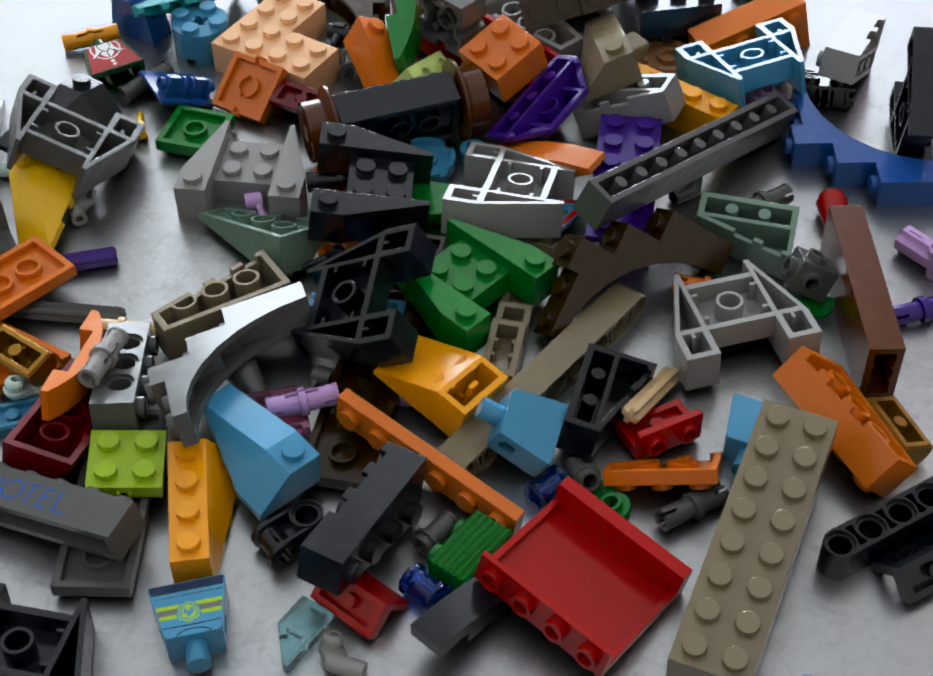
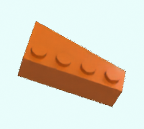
M753 0L688 29L689 43L702 40L714 51L755 39V25L782 17L795 28L800 48L810 46L806 2L804 0Z
M802 345L772 374L800 410L839 421L832 448L833 452L854 474L852 476L853 481L865 493L871 491L885 498L918 469L841 365Z

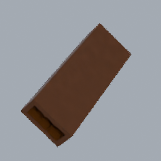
M829 206L820 251L832 261L839 274V278L829 291L830 297L835 298L834 313L852 380L865 398L893 396L906 347L863 206Z

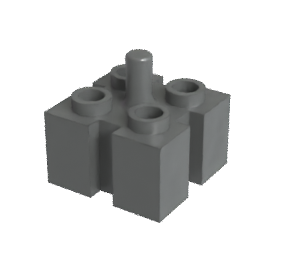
M419 0V7L424 9V14L419 16L420 36L436 45L440 42L445 43V50L459 58L461 56L458 50L486 28V24L481 18L486 15V0Z

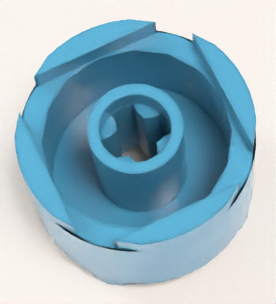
M211 0L202 1L199 5L174 9L171 27L178 58L186 63L187 59L195 60L196 65L213 64L211 42L229 28L226 12L217 7L216 3Z

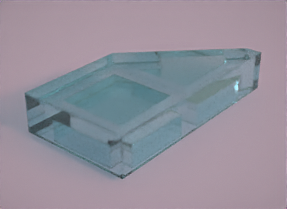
M303 595L278 622L283 671L287 674L294 669L318 642L323 633L335 623V617L332 612Z

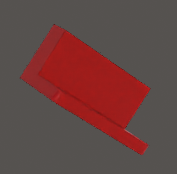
M366 571L362 573L356 584H350L339 596L317 586L314 587L310 595L312 599L368 640L377 639L391 611L405 610L409 603L405 598Z

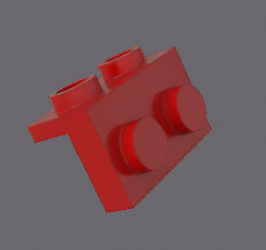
M678 398L654 407L637 424L632 422L627 424L623 420L616 422L615 432L636 460L645 459L650 456L655 457L668 449L681 444L691 443L700 437L703 413L700 409L689 412Z

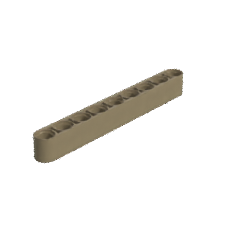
M620 282L613 283L490 400L500 403L512 389H520L557 400L577 381L589 343L610 349L642 317L648 304L647 296ZM475 414L437 449L475 477H478L500 456V454L489 448L486 443L492 425L476 418Z

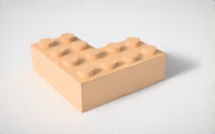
M263 0L211 42L215 71L225 74L236 50L252 57L260 55L266 58L267 62L283 67L288 71L285 80L318 90L320 85H326L329 88L340 78V62L338 48L317 41L327 32L325 3L317 0Z

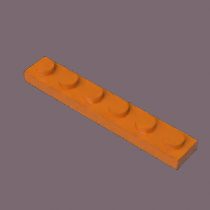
M346 388L338 395L336 419L339 420L344 428L355 431L378 451L387 441H390L427 457L424 481L432 490L443 493L466 513L473 514L475 510H479L482 514L485 513L488 518L491 517L494 521H498L506 529L510 528L513 535L521 529L525 513L523 509L350 389Z

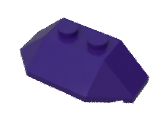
M557 54L549 62V66L535 78L486 134L487 138L502 142L521 143L525 141H545L554 134L589 93L578 56Z

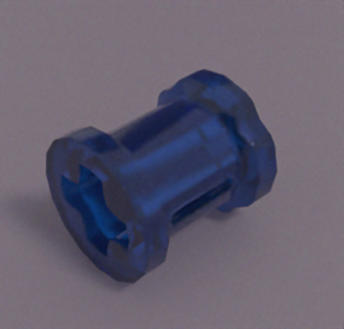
M553 464L547 468L546 474L537 481L527 482L523 487V492L529 504L540 512L554 499L559 484L569 474L559 465Z
M415 563L402 575L398 590L403 595L413 596L422 604V609L426 612L451 593V586L445 581L438 582L427 573V568L422 563Z

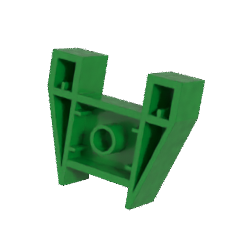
M449 218L447 220L446 249L435 256L431 275L397 282V285L439 342L475 353L486 345L489 335L491 313L486 311L485 308L507 291L527 304L533 305L534 308L551 295V288L557 278L558 267L552 265L554 260L552 257L533 245L454 218Z

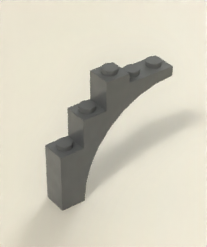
M301 281L222 308L225 321L219 323V326L185 338L188 351L182 353V357L147 369L150 383L144 384L148 400L151 405L158 404L162 416L165 415L172 437L179 435L184 448L199 443L198 427L203 410L213 393L232 373L268 347L292 336V329L308 326L311 308Z

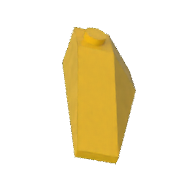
M23 153L9 171L18 245L36 235L51 248L55 249L65 226L62 222L66 209H72L75 203L72 193L78 176L65 173L53 165L36 160L30 155Z

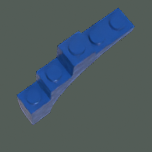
M793 88L792 97L787 100L799 111L790 123L789 136L783 139V153L788 155L791 168L824 167L825 173L830 174L833 187L867 186L868 193L873 195L876 207L933 206V160L896 155L855 140L837 129L821 115L811 102L807 91L806 94L801 95Z

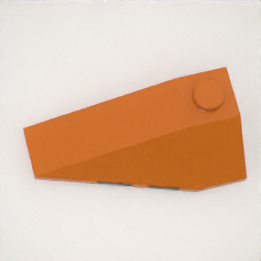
M358 16L343 43L364 88L392 83L400 73L393 58L390 37L382 20L375 17Z

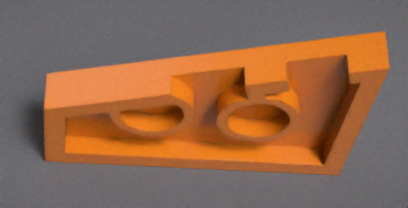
M723 452L710 453V460L697 461L691 455L676 456L677 458L667 461V464L660 465L658 459L653 458L608 462L603 470V486H614L616 491L635 490L636 486L651 485V489L656 491L671 490L674 488V485H689V489L707 490L712 488L713 484H718L723 469Z

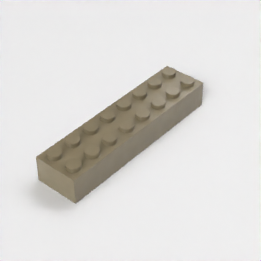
M764 399L669 653L666 676L757 675L834 445L839 421Z

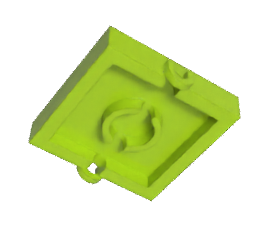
M91 430L84 488L94 487L102 493L117 497L121 493H127V497L130 499L132 497H163L167 430Z

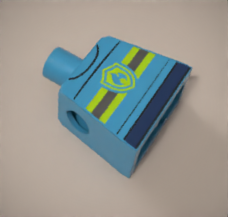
M224 574L149 588L148 594L154 617L169 660L174 662L186 660L187 670L192 673H202L210 669L212 666L210 654L224 652L228 645L229 596Z

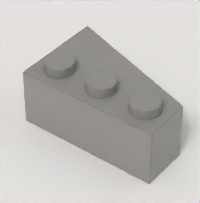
M853 8L827 43L825 49L820 50L816 60V66L819 67L817 75L852 85L869 74L886 16Z
M641 74L643 80L587 103L584 98L573 110V115L582 138L598 137L601 114L651 117L662 119V124L675 121L686 104L677 74Z

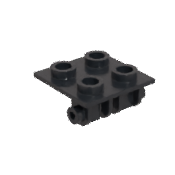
M805 69L806 91L813 104L816 89H818L817 107H820L822 90H827L825 107H829L831 91H833L832 108L847 109V106L853 107L854 95H850L849 92L857 91L855 84L849 85L817 75L818 71Z

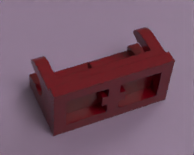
M283 79L269 98V103L272 104L277 115L283 116L284 110L298 114V103L316 99L318 90Z

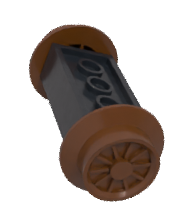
M447 58L443 62L442 72L440 73L435 72L421 77L402 79L393 83L373 85L369 88L345 91L332 96L326 85H320L316 99L298 103V119L309 160L311 163H317L322 122L354 125L411 145L410 140L418 137H434L442 140L458 136L459 140L464 142L470 140L472 128L490 123L491 103L487 84L480 68L476 65L459 68L452 58Z

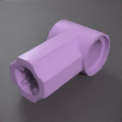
M908 225L901 230V233L895 239L894 248L925 267L926 277L933 282V239L913 226Z

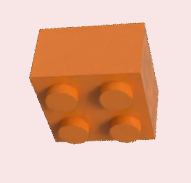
M503 13L458 50L464 67L478 66L483 73L488 90L504 103L549 66L542 43Z

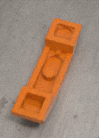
M91 310L79 328L80 353L68 371L53 369L40 389L42 420L50 421L67 412L79 403L92 389L83 386L79 382L77 374L90 358L89 352L91 348L103 339L102 320L98 311Z

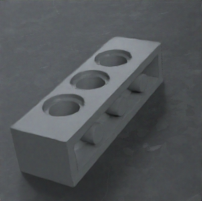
M150 322L108 323L107 331L113 326L121 327L128 333L129 341L119 353V360L116 366L106 372L99 386L92 388L88 404L92 429L138 430L140 419L147 416V394L144 384L150 383L147 369L155 366L154 356H158L159 353L158 336L152 335Z

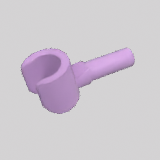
M261 192L244 193L246 210L257 211V215H267L263 206Z

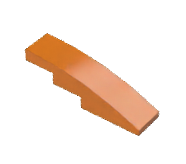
M525 141L521 143L498 144L575 169V177L592 174L606 158L603 151L567 143Z

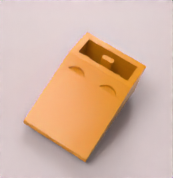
M420 335L417 338L413 362L384 368L377 367L373 372L375 376L449 437L475 414L478 404L483 397L491 399L505 386L509 378L482 355Z

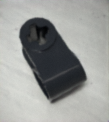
M313 499L299 500L274 517L258 524L251 534V541L256 547L262 548L266 552L268 562L274 569H283L299 558L301 544L324 518L323 507L318 501Z

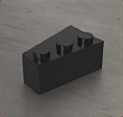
M635 0L634 31L646 41L662 38L663 43H671L673 37H687L689 41L687 30L722 15L723 3L721 0Z
M589 343L556 448L591 459L614 432L616 422L623 420L625 417L621 413L622 407L653 378L658 364Z

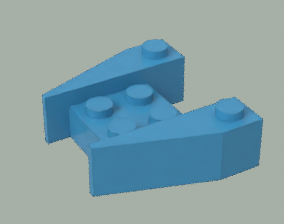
M782 17L755 25V39L713 51L701 40L675 48L679 80L697 86L718 97H723L739 105V109L746 106L745 94L753 93L756 89L765 86L780 85L783 81L788 82L801 95L806 94L804 58L796 31Z

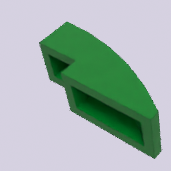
M394 0L396 13L386 16L393 58L400 74L414 64L420 48L422 36H420L419 16L423 14V10L419 7V0Z

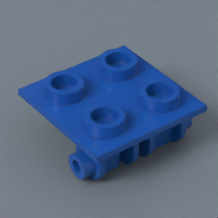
M139 71V74L158 100L164 105L175 106L180 104L201 108L202 106L214 107L211 104L212 100L209 95L210 92L215 90V82L211 81L208 77H194L192 74Z

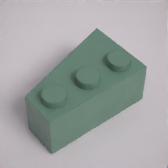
M702 191L696 223L733 244L734 246L729 256L741 262L748 259L761 271L783 280L780 275L781 265L784 259L792 253L800 207Z

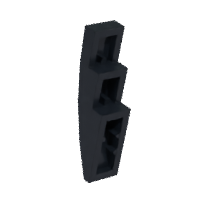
M473 577L441 599L410 624L411 634L441 658L463 637L470 641L489 623L492 622L496 626L513 612V609L495 593L486 590L480 581Z

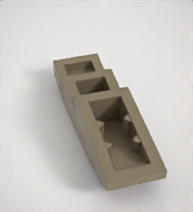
M509 291L503 294L502 301H499L496 317L492 319L483 355L484 358L509 377L508 381L519 370L536 311V306L533 308V305L527 304Z

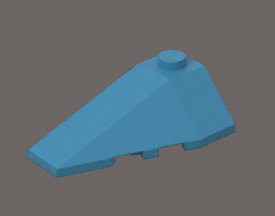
M230 383L213 393L203 410V414L212 436L217 442L225 468L228 469L233 481L237 497L260 521L321 480L320 454L294 428Z

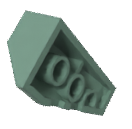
M220 207L198 213L199 219L250 261L254 260L253 254L263 249L287 278L292 277L294 272L303 270L302 264L312 260L323 241L308 240V217L299 216L296 218V222L284 221L283 214L273 213L271 215L256 216V211L231 207Z

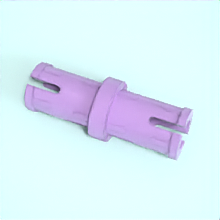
M333 382L315 388L304 389V387H298L295 392L266 397L265 402L267 410L278 418L302 413V416L310 415L309 411L337 405V397L340 394L337 383Z

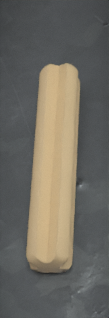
M668 366L662 368L622 407L621 413L625 416L623 421L627 424L630 422L634 424L639 423L680 381L681 378L677 374L679 369L675 366L672 368Z

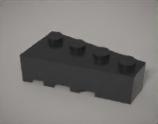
M387 441L380 449L382 459L377 464L370 461L363 469L362 476L364 478L358 488L348 487L341 496L336 512L329 511L301 544L297 578L336 596H339L350 584H356L362 573L371 564L375 565L386 549L391 545H396L402 534L410 526L414 527L419 522L423 512L420 500L427 457Z

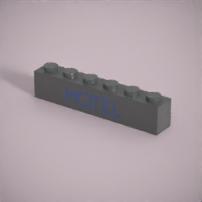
M0 462V526L120 562L145 527L137 504L127 496H113L102 493L94 487L84 488L73 485L62 478H56L55 480L41 476L33 470L23 471Z

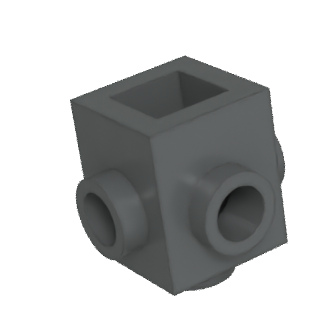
M796 246L793 253L787 256L781 265L780 275L786 285L785 289L790 294L798 298L805 296L820 303L823 302L839 278V274L832 261L821 251L810 248L808 251Z

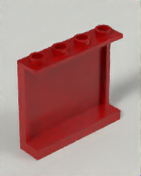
M568 476L559 484L554 499L496 552L491 555L485 550L481 554L474 577L480 581L486 590L495 593L511 606L518 616L526 618L542 631L549 641L558 644L573 656L580 666L590 670L596 676H603L682 593L693 570Z

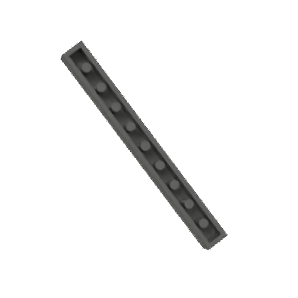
M775 91L588 180L572 208L596 231L608 225L611 221H615L781 137L799 110L781 93Z

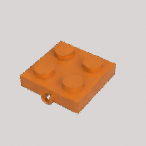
M235 50L211 104L230 112V114H234L240 119L244 117L265 125L273 107L269 103V98L281 81L286 78L288 71L283 67L267 62L268 60L260 55L252 57Z

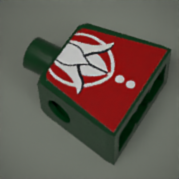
M98 39L93 41L90 47L83 51L88 75L104 83L111 95L117 93V87L134 79L140 70L146 71L144 59L122 39H115L106 43Z

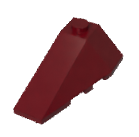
M71 358L62 371H68L75 359ZM92 389L74 407L50 421L42 420L41 399L39 397L2 442V462L12 468L23 471L33 470L41 476L52 479L72 471L90 445L91 430L93 429L88 404Z

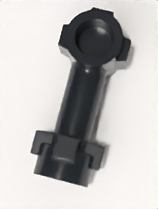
M336 21L329 23L327 27V39L329 40H326L325 44L338 48L340 43L344 44L343 41L352 26Z

